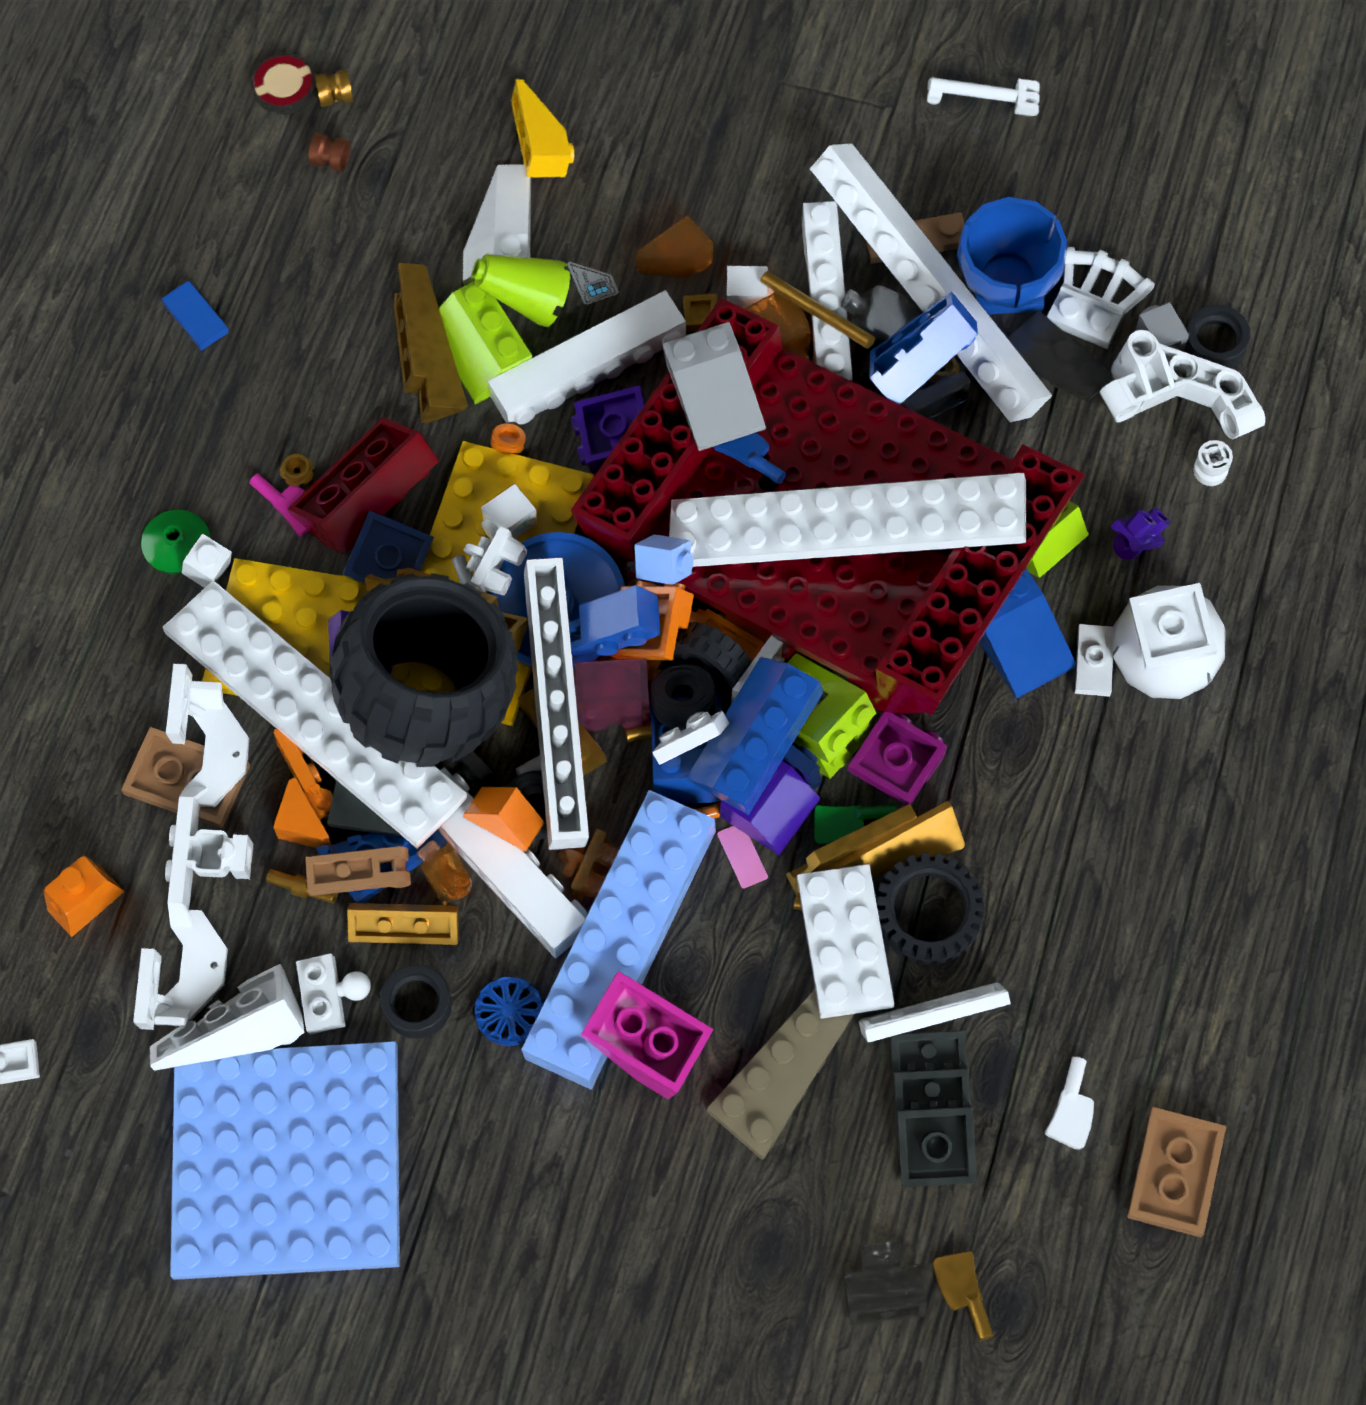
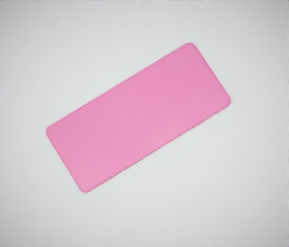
M735 826L717 833L743 889L768 878L756 849L747 834Z

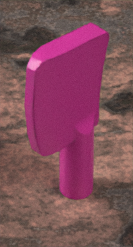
M259 473L254 475L249 482L250 485L272 503L273 507L288 521L298 536L301 537L308 532L307 528L287 510L305 491L298 486H289L283 493H280Z

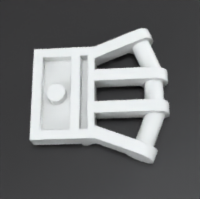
M1067 247L1063 285L1047 315L1046 324L1108 349L1124 315L1152 291L1155 283L1149 278L1144 279L1129 265V261L1124 259L1118 261L1110 258L1105 251H1075V247ZM1073 264L1092 265L1081 289L1073 286ZM1101 269L1114 273L1101 298L1091 294L1090 291ZM1124 278L1136 290L1119 304H1115L1111 301Z

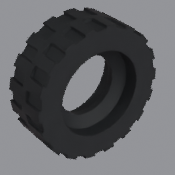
M689 622L688 629H683L676 639L674 660L678 663L694 664L706 670L714 681L715 690L722 693H732V689L752 663L748 654L737 642H734L728 635L720 632V630L704 623Z

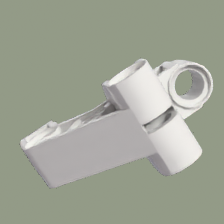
M1137 330L1130 335L1112 365L1111 373L1114 381L1100 390V395L1117 423L1179 396L1211 407L1224 433L1230 439L1240 437L1265 424V415L1261 405L1256 400L1244 377L1238 371L1162 345L1147 330ZM1174 370L1183 372L1186 378L1178 376ZM1220 386L1227 387L1231 391V394L1222 391Z

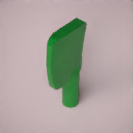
M896 803L868 807L860 805L849 807L815 806L814 840L818 845L830 844L864 827V821L878 820L897 811Z

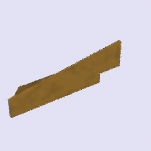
M399 263L398 273L401 293H395L394 313L404 393H418L419 391L421 423H430L463 411L467 408L468 404L427 268L421 264Z
M949 800L919 817L916 816L909 804L812 852L806 857L807 864L788 872L786 878L795 894L800 895L797 883L798 874L869 864L873 878L892 871L895 864L899 861L905 862L909 856L914 855L915 858H918L921 853H929L930 857H935L936 853L945 855L963 849L965 842Z

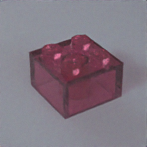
M646 658L574 663L578 718L583 727H586L588 730L598 731L606 729L609 725H622L624 728L643 726V723H650Z

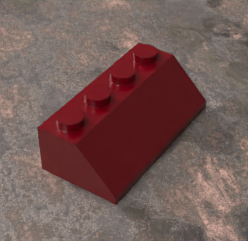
M382 417L292 503L287 510L322 544L343 555L348 550L354 548L369 510L384 516L395 504L401 502L406 497L407 492L417 482L429 475L431 469L439 460L418 431Z

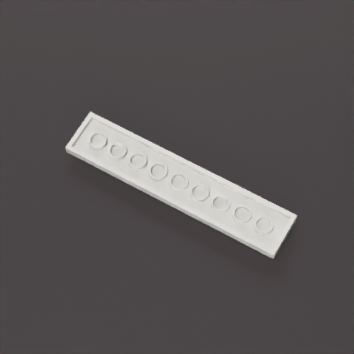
M1024 473L676 499L671 500L669 537L690 540L693 567L1026 543V479Z
M215 581L208 584L163 626L167 636L270 724L280 730L297 747L417 849L468 799L467 793L435 766L416 767L415 763L399 761L397 764L381 758L382 754L372 747L365 748L353 737V733L350 731V724L343 723L333 699L331 679Z

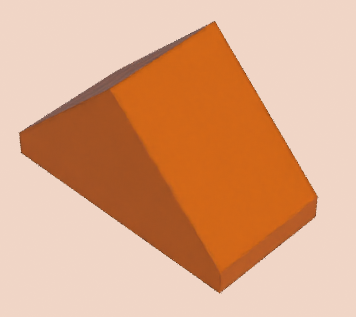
M295 777L290 779L273 826L278 839L314 848L326 844L331 846L332 844L327 832Z
M481 787L463 814V818L524 852L527 851L544 825L543 819L517 787Z

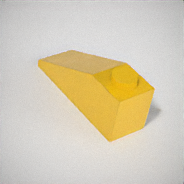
M516 80L511 104L527 177H565L569 163L574 161V147L572 143H568L566 130L523 80Z

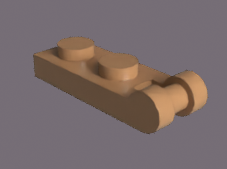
M398 846L305 857L307 886L310 896L384 887L403 888L411 885L410 872L406 871V862L409 861L407 847ZM391 863L392 872L381 873V864Z

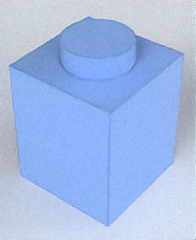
M654 534L635 544L636 579L673 585L691 575L693 556L691 554L690 540Z

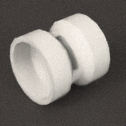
M1218 440L1208 441L1201 446L1193 468L1194 476L1200 483L1207 486H1216L1226 479L1233 459L1230 447Z

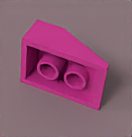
M618 971L580 1036L634 1079L669 1099L678 1093L714 1029Z

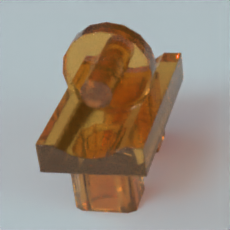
M596 829L585 856L583 855L585 847L573 848V850L561 849L558 857L566 863L562 873L572 877L575 869L578 868L571 885V889L574 890L572 893L573 898L582 901L584 895L592 898L597 897L606 877L595 873V870L599 863L611 868L621 848L607 840V832Z
M432 840L417 852L419 860L423 863L420 867L438 900L443 905L448 904L450 899H461L470 892L472 880L455 849L449 843L441 849Z

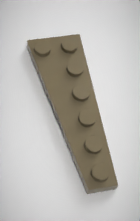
M815 989L707 1108V1112L763 1160L855 1014L821 1019Z

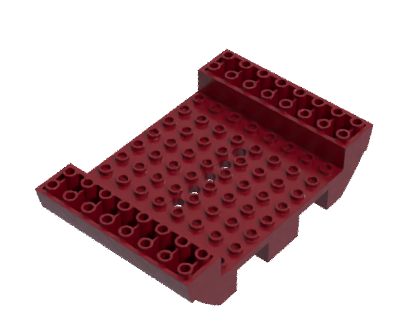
M720 298L697 332L730 322L766 426L765 430L756 432L769 444V450L763 458L786 473L784 480L778 487L768 492L1024 473L1026 479V543L692 567L691 575L677 582L685 585V591L694 594V597L725 613L726 619L762 642L766 643L771 636L783 642L781 657L784 658L785 662H788L798 651L846 676L849 683L866 691L874 709L880 712H925L932 715L1086 474L1024 444L1021 445L1013 459L995 452L782 348L779 325ZM668 371L576 501L571 512L585 535L591 537L625 572L636 573L635 544L654 534L669 537L671 500L767 493V491H763L760 488V485L764 481L771 479L753 467L749 468L738 460L714 450V446L701 451L698 450ZM654 582L659 587L664 586V583Z

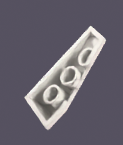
M497 165L463 251V284H470L475 281L471 276L473 265L478 258L481 259L485 254L530 258L531 177H527L524 165Z
M281 964L239 985L237 988L240 993L225 1004L217 1000L208 1006L210 1010L197 1023L193 1020L188 1021L185 1026H179L151 1045L150 1065L155 1071L271 1050L281 1044L288 1045L304 1034L303 1015Z

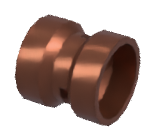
M315 133L309 148V164L317 167L329 164L332 170L343 172L349 159L350 142L342 138H337L333 141L327 135Z

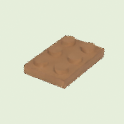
M150 727L121 791L126 796L177 813L180 794L186 785L202 770L205 746L186 739L185 744L172 743L166 732ZM247 761L246 774H247V772H248V770H249V768H250V764H249L248 761ZM246 774L215 808L200 807L198 815L200 822L223 829Z
M1152 1107L1127 1218L1202 1237L1205 1231L1226 1126Z

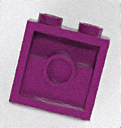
M884 712L849 764L848 771L904 805H911L923 785L928 783L945 757L947 745L944 744L943 739L936 733L929 730L924 732L913 726L912 721L905 715Z

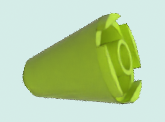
M485 254L481 259L478 258L475 261L471 273L472 278L475 279L476 287L544 327H549L557 319L558 316L552 314L556 306L563 307L570 283V271L564 269L568 264L560 260Z

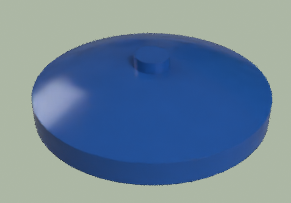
M552 532L536 535L521 542L527 549V554L522 564L516 566L504 560L499 569L512 578L506 594L500 595L490 591L487 594L498 597V608L501 612L528 618L524 583L526 561L562 558L568 622H572L580 618L579 605L621 591V586H625V582L616 562L597 543L573 533ZM527 627L517 655V661L532 668L529 627ZM570 634V643L581 639V635L575 636ZM596 651L582 656L572 655L573 669L587 665L601 655H598Z

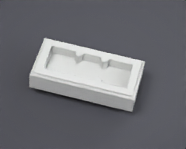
M1079 624L1075 694L1111 695L1113 627Z

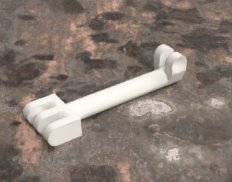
M931 77L928 82L927 101L931 104H937L941 100L942 93L1014 102L1015 114L1036 116L1039 113V106L1037 104L1039 103L1038 92L1040 91V83L1019 79L1016 89Z

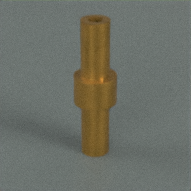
M274 869L269 870L266 877L267 883L291 890L292 895L304 899L310 896L308 893L307 876L301 874L292 876ZM338 893L310 897L334 904Z

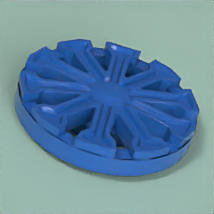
M501 977L489 983L480 991L475 1002L474 1012L477 1026L481 1033L493 1043L502 1046L522 1044L526 1041L534 1025L529 1024L523 1018H535L536 1021L543 1007V1002L538 991L528 981L518 977ZM509 985H517L512 997H510ZM495 988H502L503 999L493 991ZM524 990L530 992V995L519 1000ZM486 997H489L495 1004L483 1003ZM532 1003H537L538 1005L536 1009L524 1008ZM482 1012L494 1013L485 1019L481 1018ZM498 1022L494 1031L490 1032L487 1029L488 1026ZM519 1025L525 1031V1034L519 1036L516 1033L515 1026ZM506 1027L509 1029V1036L502 1038L501 1034Z

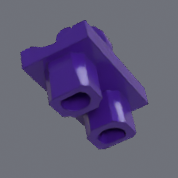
M1152 508L1148 513L1144 510H1138L1130 518L1117 519L1111 526L1114 531L1119 532L1113 540V549L1116 555L1121 559L1129 560L1138 557L1143 550L1159 548L1166 541L1160 534L1171 523L1170 520L1158 508Z

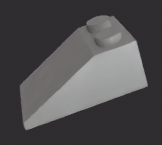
M730 322L662 344L667 368L699 451L766 429Z

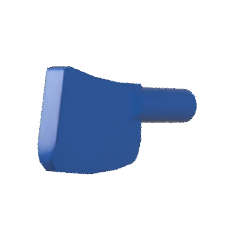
M757 433L714 446V450L738 460L749 468L753 467L776 484H780L786 476L784 471L763 458L769 450V444Z

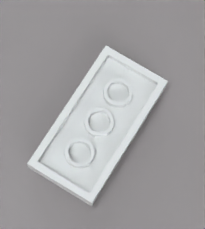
M870 865L798 874L797 883L820 1018L894 1008Z

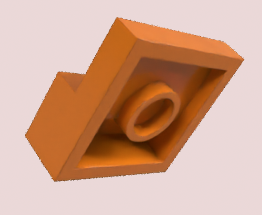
M637 582V586L658 595L661 635L648 639L645 644L640 646H627L618 649L616 654L610 656L616 659L673 660L678 629H688L694 594L685 591V585L680 583L673 585L664 583L663 587H658L649 582ZM621 586V590L630 588L632 586Z

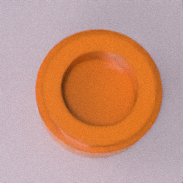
M500 424L492 431L491 447L503 454L512 453L519 455L524 449L525 432L515 424Z

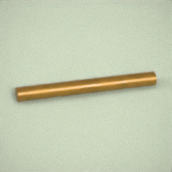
M766 271L762 275L760 282L865 348L868 349L873 345L875 337L772 273Z

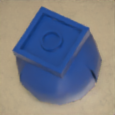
M1006 197L983 204L966 220L960 235L957 258L968 288L974 292L975 299L987 314L1041 312L1044 309V296L1058 283L1063 274L1068 249L1067 239L1059 219L1056 220V215L1036 201Z

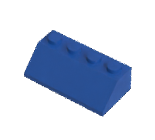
M761 656L725 714L729 721L728 726L719 736L708 741L686 780L749 816L821 698L823 689L820 681L788 663Z

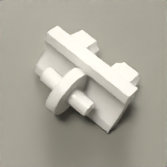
M502 526L499 527L492 541L482 536L477 546L467 543L464 552L471 558L466 568L475 572L470 582L481 592L487 593L490 591L505 595L512 578L499 569L504 560L516 566L522 564L527 554L526 547L513 538L510 530Z

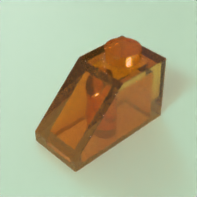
M687 215L636 252V269L640 274L688 278L696 271L701 272L710 265L713 260V242Z

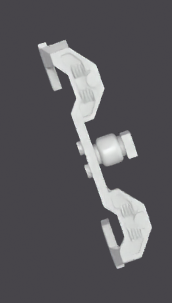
M173 664L166 735L172 743L185 744L188 715L194 717L205 733L206 738L202 770L186 785L179 796L176 825H171L169 832V844L171 847H174L172 860H167L165 868L166 882H170L167 902L170 926L183 944L180 979L165 996L158 994L161 956L155 949H141L133 1020L140 1029L154 1030V1024L185 1026L188 1020H193L224 986L228 949L202 910H189L193 870L197 875L203 877H225L231 871L236 879H250L253 843L248 835H233V838H229L226 832L221 830L202 829L198 831L200 807L215 808L246 774L250 739L224 703L221 683L192 681V673L186 664Z

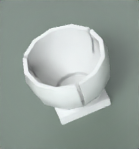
M1200 583L1187 586H1156L1136 597L1129 598V603L1113 626L1112 654L1122 675L1131 686L1151 698L1182 699L1205 688L1214 678L1225 660L1226 630L1211 601L1204 597Z

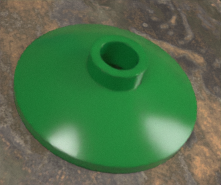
M170 510L159 514L149 522L142 535L141 547L145 559L153 568L167 574H181L183 561L200 536L204 534L210 539L211 537L207 525L196 514L186 510ZM172 534H180L176 540L168 539Z

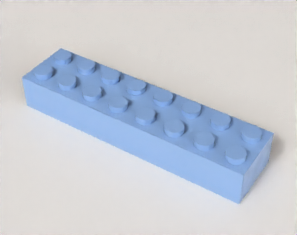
M648 791L522 1048L525 1060L592 1090L607 1056L581 1037L580 1034L618 971L637 983L643 984L716 832L714 818L653 791Z

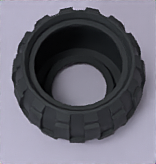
M414 573L396 576V579L391 581L389 585L380 583L363 596L354 607V610L349 612L335 638L329 671L333 699L343 723L350 724V731L353 733V737L365 748L372 747L382 754L381 758L397 764L399 761L415 763L416 767H434L439 761L448 760L452 763L473 752L483 740L487 741L504 720L516 688L518 665L515 642L512 638V632L507 629V623L504 620L505 616L496 604H489L481 596L482 592L468 583L463 585L449 579V576L431 573V576H416ZM404 662L425 663L442 671L451 680L455 690L434 693L417 690L396 680L386 670Z

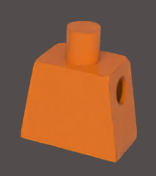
M86 856L80 857L71 866L65 868L44 889L47 911L71 937L124 893V890L101 865Z

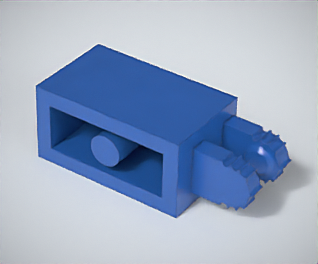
M635 585L579 605L580 618L569 622L570 634L575 636L581 635V639L571 642V653L573 656H582L595 651L601 656L614 655L618 652V649L627 646H640L645 644L648 639L661 635L658 595Z

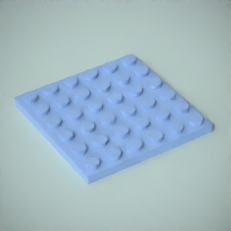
M396 1042L277 1048L174 1067L171 1278L175 1280L400 1267L398 1045Z

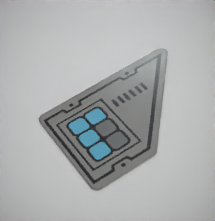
M573 262L567 263L584 304L619 293L612 275Z

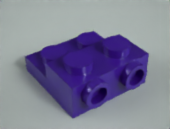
M640 385L574 402L577 415L571 417L576 436L581 435L582 445L577 446L581 465H587L592 474L598 472L644 407L645 399Z

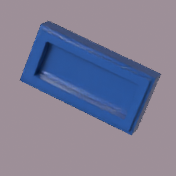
M189 281L161 299L166 309L201 351L229 333L224 322Z

